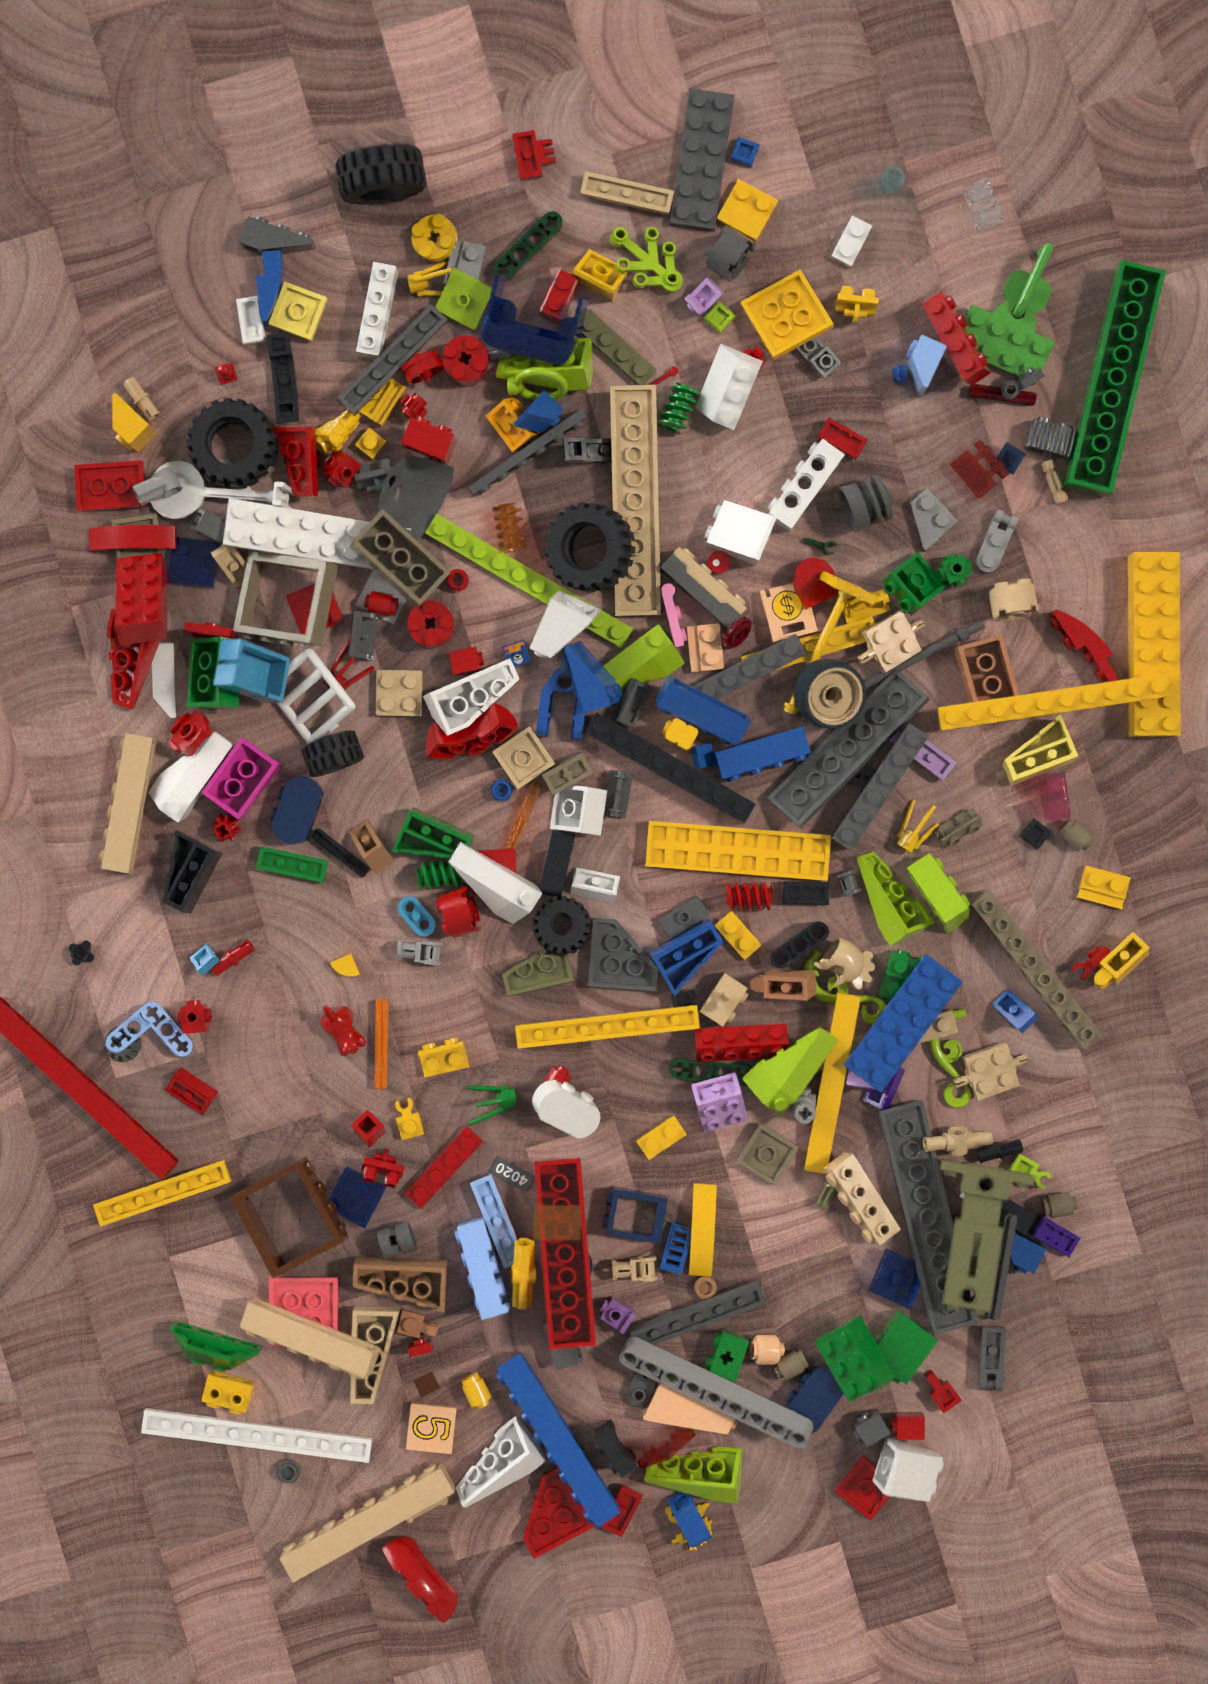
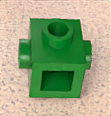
M956 553L943 557L944 561L938 565L939 569L937 570L941 582H944L947 586L953 584L954 588L966 584V579L972 576L970 572L973 571L970 560L968 558L965 559L964 554L957 556ZM954 565H957L959 573L954 572Z

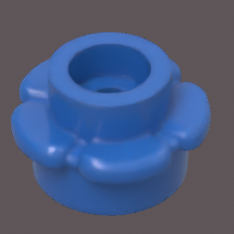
M899 363L897 368H893V382H898V386L900 384H907L906 365L899 366Z
M499 779L498 782H494L491 785L492 797L497 801L509 800L513 793L512 785L505 779Z

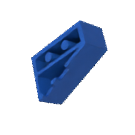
M707 919L649 953L675 996L681 987L694 976V973L723 944V941L710 919Z

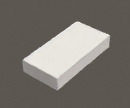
M258 296L236 299L243 345L266 343Z

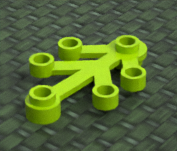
M621 227L613 229L610 235L611 245L616 248L625 247L640 260L618 259L616 263L617 272L625 274L628 271H653L658 275L647 277L642 272L637 273L633 279V284L636 288L662 286L667 292H675L681 288L683 278L675 270L674 254L676 245L673 242L664 243L661 250L663 256H665V269L658 261L657 238L659 231L655 227L647 228L644 234V238L647 241L648 254L629 238L627 230ZM648 233H654L655 237H650ZM616 234H622L624 237L619 238ZM670 247L672 252H667L665 248ZM624 263L627 267L621 268L619 264ZM637 278H642L644 282L639 283ZM668 278L675 279V282H670Z

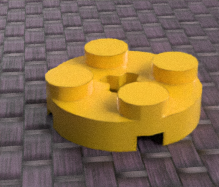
M433 214L422 218L418 223L414 224L412 227V245L422 258L438 262L452 254L455 243L457 244L458 234L450 220L442 214ZM434 233L440 234V236L437 238L438 242L434 243L432 240L429 241L431 235Z

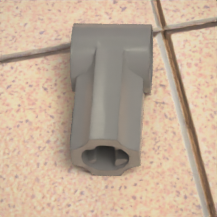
M172 467L163 468L154 477L132 486L141 506L162 496H174L183 488Z

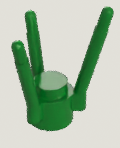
M508 1085L467 1086L468 1090L501 1092L496 1093L497 1099L476 1104V1107L498 1104L501 1108L469 1121V1126L504 1111L512 1110V1106H517L514 1088L508 1089Z

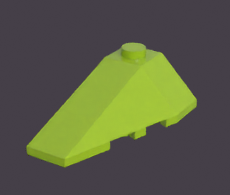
M591 338L568 339L561 341L562 345L549 349L547 345L541 347V351L533 354L523 352L508 359L499 360L496 377L508 380V377H515L524 369L541 367L560 373L568 383L567 391L590 389L593 376ZM530 377L524 380L528 384L559 388L555 381L545 377Z
M658 624L606 663L604 667L615 678L616 683L620 685L621 691L627 689L631 678L646 684L669 676L685 663L671 640Z
M874 851L857 858L878 927L890 947L908 940L935 923L924 904L918 898L914 900L906 891L908 887L904 883L899 884L892 877V870Z
M818 1028L797 1040L796 1045L785 1051L781 1049L776 1052L777 1055L768 1061L763 1059L758 1062L743 1077V1080L765 1106L782 1115L799 1098L838 1039L822 1028Z
M718 1446L706 1452L699 1453L697 1450L685 1456L671 1455L648 1460L644 1480L646 1483L708 1500L738 1504L742 1477V1448Z

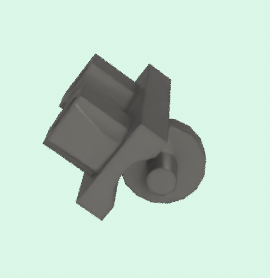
M390 459L380 460L378 462L379 469L371 471L369 464H361L357 474H354L358 490H367L368 493L377 492V496L380 498L384 480L395 467L392 466ZM395 475L390 478L387 486L388 489L390 485L394 484Z

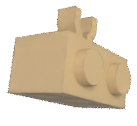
M723 973L699 1011L722 1027L725 1023L729 1025L736 1015L733 1010L737 1004L742 1005L749 994L746 993L748 988L726 973Z

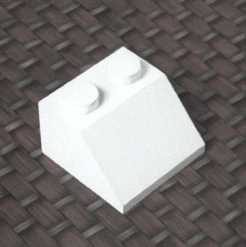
M571 785L554 795L550 829L601 836L607 790Z

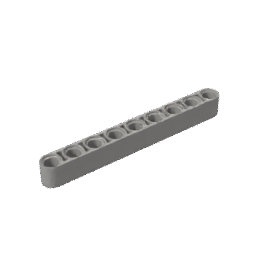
M630 1337L626 1340L619 1355V1360L625 1367L793 1447L805 1448L808 1445L813 1430V1423L808 1418L640 1338Z

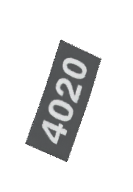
M498 1156L489 1170V1173L525 1192L528 1191L535 1178L534 1175Z

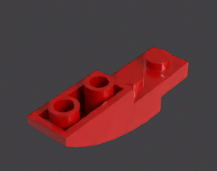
M1057 609L1048 614L1051 626L1062 634V642L1068 650L1072 649L1073 652L1082 648V656L1087 663H1092L1096 669L1094 673L1101 683L1112 682L1118 679L1106 660L1113 655L1112 651L1092 629L1075 617Z

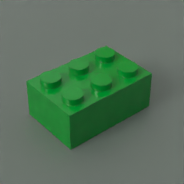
M225 637L191 638L187 707L207 710L239 709V694L214 685L217 665H221V661L218 660L221 640L233 639Z
M861 1315L828 1331L814 1341L848 1403L881 1388L895 1378Z

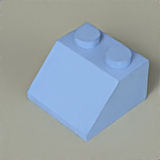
M922 334L918 341L913 340L905 356L909 358L906 366L916 393L920 397L928 388L946 349V345Z

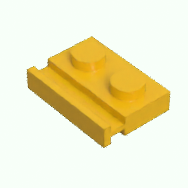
M392 378L359 413L383 427L407 388Z
M1085 866L1076 898L1123 909V902L1126 898L1131 877Z

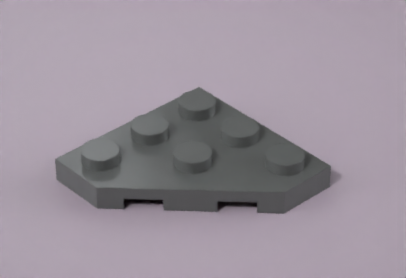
M593 918L588 986L657 991V966L616 919Z

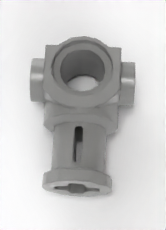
M806 1086L799 1098L791 1105L790 1113L800 1123L807 1124L815 1118V1091H811V1088Z

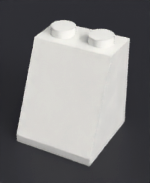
M724 500L722 506L717 505L713 517L716 518L714 526L709 525L704 538L708 539L706 546L718 551H724L732 557L756 566L776 517Z
M559 590L550 599L530 649L534 650V653L539 657L551 658L598 616L601 609Z
M886 1437L872 1481L884 1495L930 1502L931 1495H934L936 1492L938 1473H941L943 1469V1457L937 1451Z

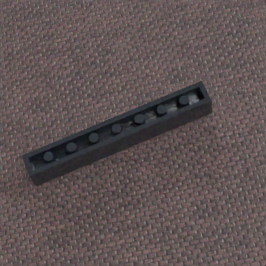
M599 713L595 714L585 732L590 737L742 824H745L756 803Z

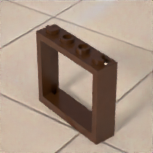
M306 1156L230 1197L272 1278L326 1252L349 1238L345 1229L346 1224L340 1221L336 1205L333 1201L329 1200L324 1183L319 1181L315 1174V1166L311 1165ZM297 1170L334 1239L284 1264L248 1195Z

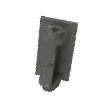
M610 770L604 815L626 818L633 773Z

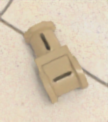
M643 1255L630 1258V1261L626 1262L612 1260L613 1281H616L617 1278L631 1277L632 1281L646 1282L657 1280L658 1276L655 1275L654 1262L657 1260V1257L655 1255ZM646 1264H648V1273H646Z

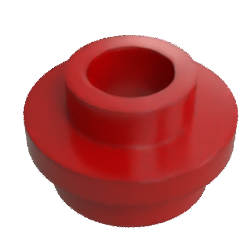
M461 569L450 571L451 573L446 577V584L449 589L454 592L465 590L469 584L467 573ZM460 577L462 579L461 584H454V578Z

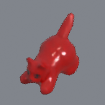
M328 1006L323 1007L325 1016L321 1018L320 1024L325 1033L334 1038L342 1056L346 1057L348 1053L355 1054L359 1046H365V1038L353 1026V1012L350 1008L341 1006L339 1010L333 1011Z

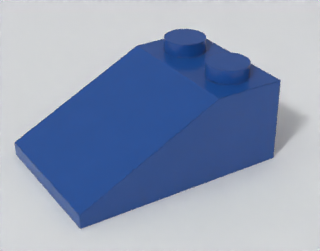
M581 641L564 646L584 713L608 707L621 701L622 691L620 685L616 683L615 678Z

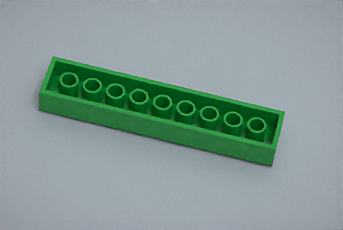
M1121 260L1115 268L1077 426L1078 432L1063 486L1066 488L1103 497L1110 496L1114 491L1166 270Z

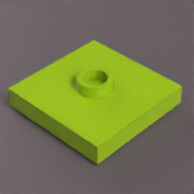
M455 267L435 308L444 315L475 331L495 288Z

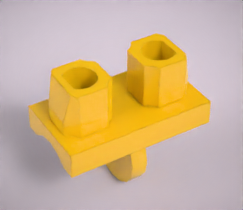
M842 286L840 293L837 295L835 312H842L844 316H852V323L855 324L858 322V317L867 318V316L876 315L879 298H876L874 289H863L862 296L853 295L854 288L851 286Z

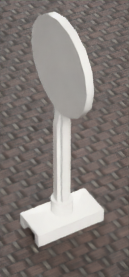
M183 461L167 462L160 466L151 476V478L154 477L163 468L172 467L183 487L174 496H162L151 501L153 508L159 514L173 520L185 519L196 513L203 504L205 497L264 501L274 506L291 508L288 505L289 496H294L292 488L284 482H275L274 490H269L268 492L205 487V480L201 473L193 465Z

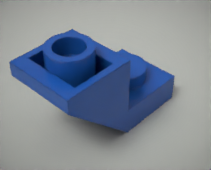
M680 1492L667 1499L674 1517L691 1548L712 1538L705 1520L699 1513L690 1494Z

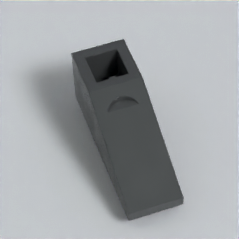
M248 216L239 240L242 248L263 255L262 252L281 250L282 253L314 250L315 248L310 235L300 231L298 234L290 232V228L282 224H277V226L268 224L269 221L260 216L255 218Z

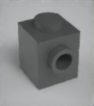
M877 1409L869 1414L868 1412L860 1414L856 1417L857 1421L853 1422L856 1430L852 1432L859 1444L864 1442L867 1448L891 1434Z

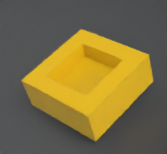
M368 427L355 446L374 460L387 444V441Z

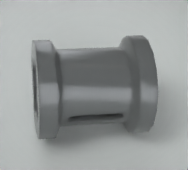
M855 869L836 875V879H839L843 890L842 897L862 891L858 887L854 876L856 873Z

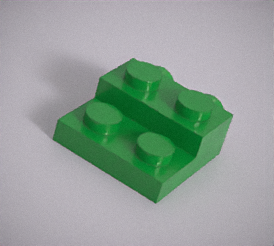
M918 551L882 581L886 593L894 595L899 601L900 609L911 616L947 587L944 582H941L938 574Z
M897 949L896 953L890 952L878 996L892 999L923 956H919L917 960L910 958V952Z

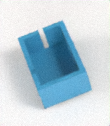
M242 639L221 640L218 657L221 665H217L214 685L243 696H249V698L263 703H283L290 658Z

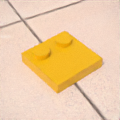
M738 179L716 221L725 226L727 225L729 228L733 227L747 238L756 242L774 211L778 200Z

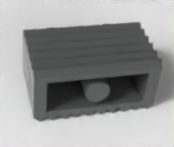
M1043 417L1033 419L1030 422L1023 449L1064 460L1071 458L1078 431L1073 430V426L1070 424H1051V420Z
M198 509L189 525V530L197 532V534L210 541L220 542L221 540L223 541L226 521L205 509Z

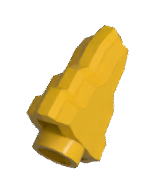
M346 410L334 420L328 421L322 427L316 428V449L322 454H326L329 450L338 452L348 440V435L359 425L361 414L358 412L353 416Z

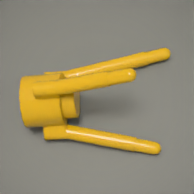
M444 261L408 275L411 293L417 292L418 297L425 295L441 296L443 291L425 290V288H429L428 279L452 271L451 268L433 272L447 266V262Z
M911 800L901 829L896 835L899 838L897 844L910 853L914 849L917 850L921 843L940 825L935 823L921 837L918 836V833L935 811L936 806L930 808L914 832L908 829L905 833L915 805V800Z

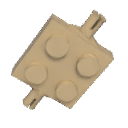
M898 610L863 631L862 634L867 642L868 651L857 656V659L860 660L859 663L863 665L873 659L878 664L881 673H886L922 651L916 640L915 632L925 627L924 621L918 619L910 624L903 611Z
M1001 1042L962 1056L965 1064V1076L953 1079L954 1086L958 1088L969 1084L977 1101L1018 1087L1020 1084L1016 1074V1067L1028 1063L1027 1055L1023 1054L1013 1058L1008 1044Z

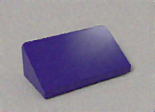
M900 1067L881 1093L876 1089H867L862 1101L882 1110L889 1108L905 1069Z

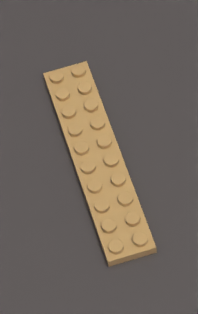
M656 385L610 386L613 511L622 515V519L630 525L628 530L634 534L635 538L634 541H631L632 546L636 547L635 554L631 553L630 559L634 560L632 567L627 566L626 571L628 574L624 578H619V583L615 585V616L661 615Z

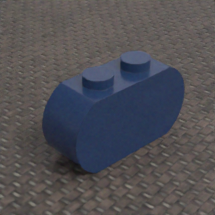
M299 776L287 781L285 787L281 786L277 799H280L279 806L273 809L270 820L273 821L272 830L279 840L289 844H299L309 839L324 796L321 786L315 780Z
M817 1365L812 1367L809 1372L805 1371L799 1379L800 1385L796 1391L792 1389L785 1399L787 1402L785 1408L811 1420L813 1423L812 1433L818 1431L843 1396L841 1388L827 1365Z

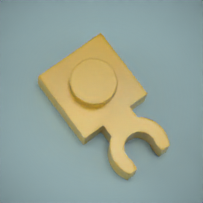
M411 1097L407 1098V1108L401 1107L399 1100L395 1103L396 1109L402 1114V1116L396 1118L402 1140L425 1134L419 1111L412 1113L413 1100Z

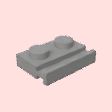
M457 240V244L455 243L453 252L449 257L447 269L451 268L453 270L456 267L479 280L486 246ZM451 272L445 275L444 285H446Z

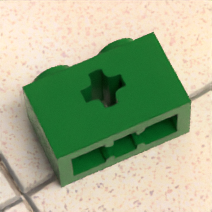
M722 1328L721 1333H716L712 1346L716 1348L713 1356H708L705 1368L709 1372L735 1384L749 1344L748 1337ZM726 1351H729L730 1357H727L724 1361L721 1354H726Z

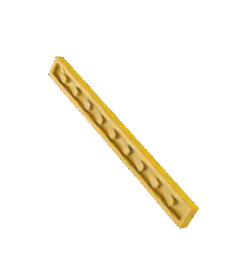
M1166 673L938 707L937 710L940 730L943 731L1164 698L1170 696V689Z

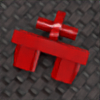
M385 1148L384 1154L375 1152L373 1159L364 1158L361 1170H363V1181L375 1183L377 1174L385 1175L384 1186L394 1189L399 1179L402 1178L405 1166L396 1164L397 1157L389 1156L390 1149Z

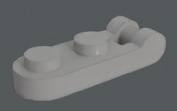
M996 510L976 558V567L982 573H992L998 568L1019 517L1014 515L1010 517L1003 514L1004 511ZM1000 522L1007 525L1005 531L997 528Z

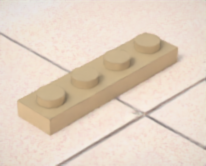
M585 171L580 196L665 215L670 213L674 195L673 190Z

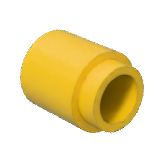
M478 1373L471 1374L461 1380L463 1392L471 1407L481 1409L489 1404L488 1400L491 1398V1394L483 1378L479 1377Z

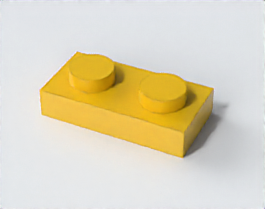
M732 911L714 925L744 960L761 946L760 942Z
M673 1115L637 1139L636 1142L648 1160H650L687 1134Z

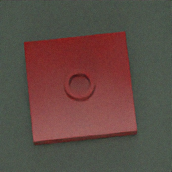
M185 622L184 626L185 632L197 638L225 637L237 639L238 636L231 628L219 627V624L205 622L204 625Z

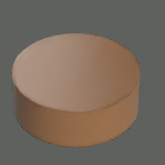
M700 1276L694 1283V1291L699 1298L708 1299L716 1294L717 1285L712 1277Z

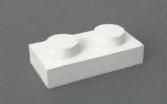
M852 216L831 258L851 268L872 225Z

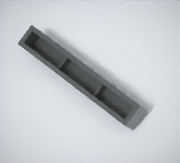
M909 722L907 723L832 834V839L852 851L929 736Z

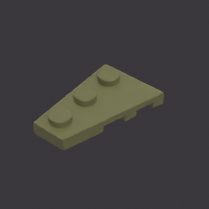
M544 949L502 974L507 997L574 982L569 955L563 956L558 954L557 956Z

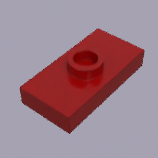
M829 417L817 436V439L820 441L824 439L855 461L868 441L866 438Z

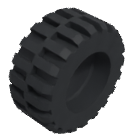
M387 143L358 148L342 154L335 163L340 197L349 204L374 205L407 199L421 193L427 183L422 152L415 145L406 143Z
M224 398L223 402L218 400L212 401V406L208 408L204 406L200 409L202 413L198 417L194 416L192 419L194 424L192 428H188L189 440L186 441L190 452L188 454L190 460L203 477L216 486H224L227 489H234L235 487L244 489L250 483L255 485L259 482L258 479L262 475L265 477L269 473V466H273L275 463L274 455L277 454L278 447L276 445L277 436L274 435L272 424L254 404H248L243 399L237 398L235 401L231 398ZM229 424L245 426L253 437V447L250 454L236 464H224L217 460L212 452V441L215 434L222 427Z
M578 503L577 506L571 505L565 508V513L559 512L555 516L557 521L555 523L551 522L548 526L551 532L549 535H545L544 542H548V547L543 548L544 555L549 557L546 564L548 568L553 569V576L556 579H560L561 583L567 587L586 592L604 591L608 589V586L614 587L619 583L618 579L624 578L628 574L626 571L627 566L632 567L634 561L630 558L631 553L635 554L636 547L632 546L631 542L635 538L634 534L628 530L630 529L628 522L622 519L623 516L618 512L596 503ZM587 526L600 528L607 540L606 555L603 561L593 569L579 567L572 553V545L576 535Z

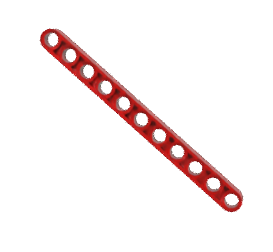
M0 997V1033L157 1177L164 1179L179 1163V1160L7 1001Z

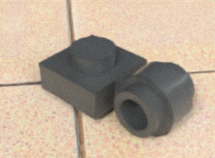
M1030 367L1020 374L1022 378L1017 380V382L1013 380L1003 382L1000 388L1001 394L1008 399L1017 397L1020 391L1045 377L1041 369ZM1010 385L1013 386L1012 393L1007 392V387Z

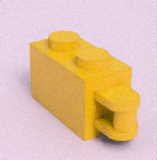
M1132 932L1100 962V971L1094 977L1095 987L1105 989L1111 982L1115 985L1119 984L1149 955L1150 947Z

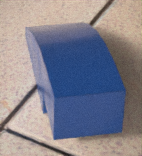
M281 250L262 252L265 275L256 276L260 315L264 326H269V320L283 286L284 257Z

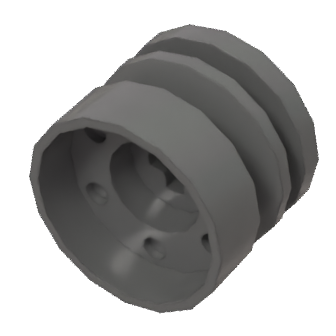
M878 474L870 476V482L867 478L862 479L861 491L855 482L839 488L844 512L854 532L870 527L869 516H872L877 524L882 523V516L886 521L893 519L891 499L886 486Z

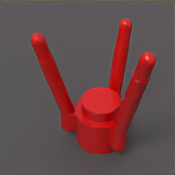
M350 638L329 670L344 690L375 669L374 666H371L344 683L346 678L343 674L354 662V658L351 657L339 671L336 668L349 648ZM324 679L322 682L329 689L330 686Z

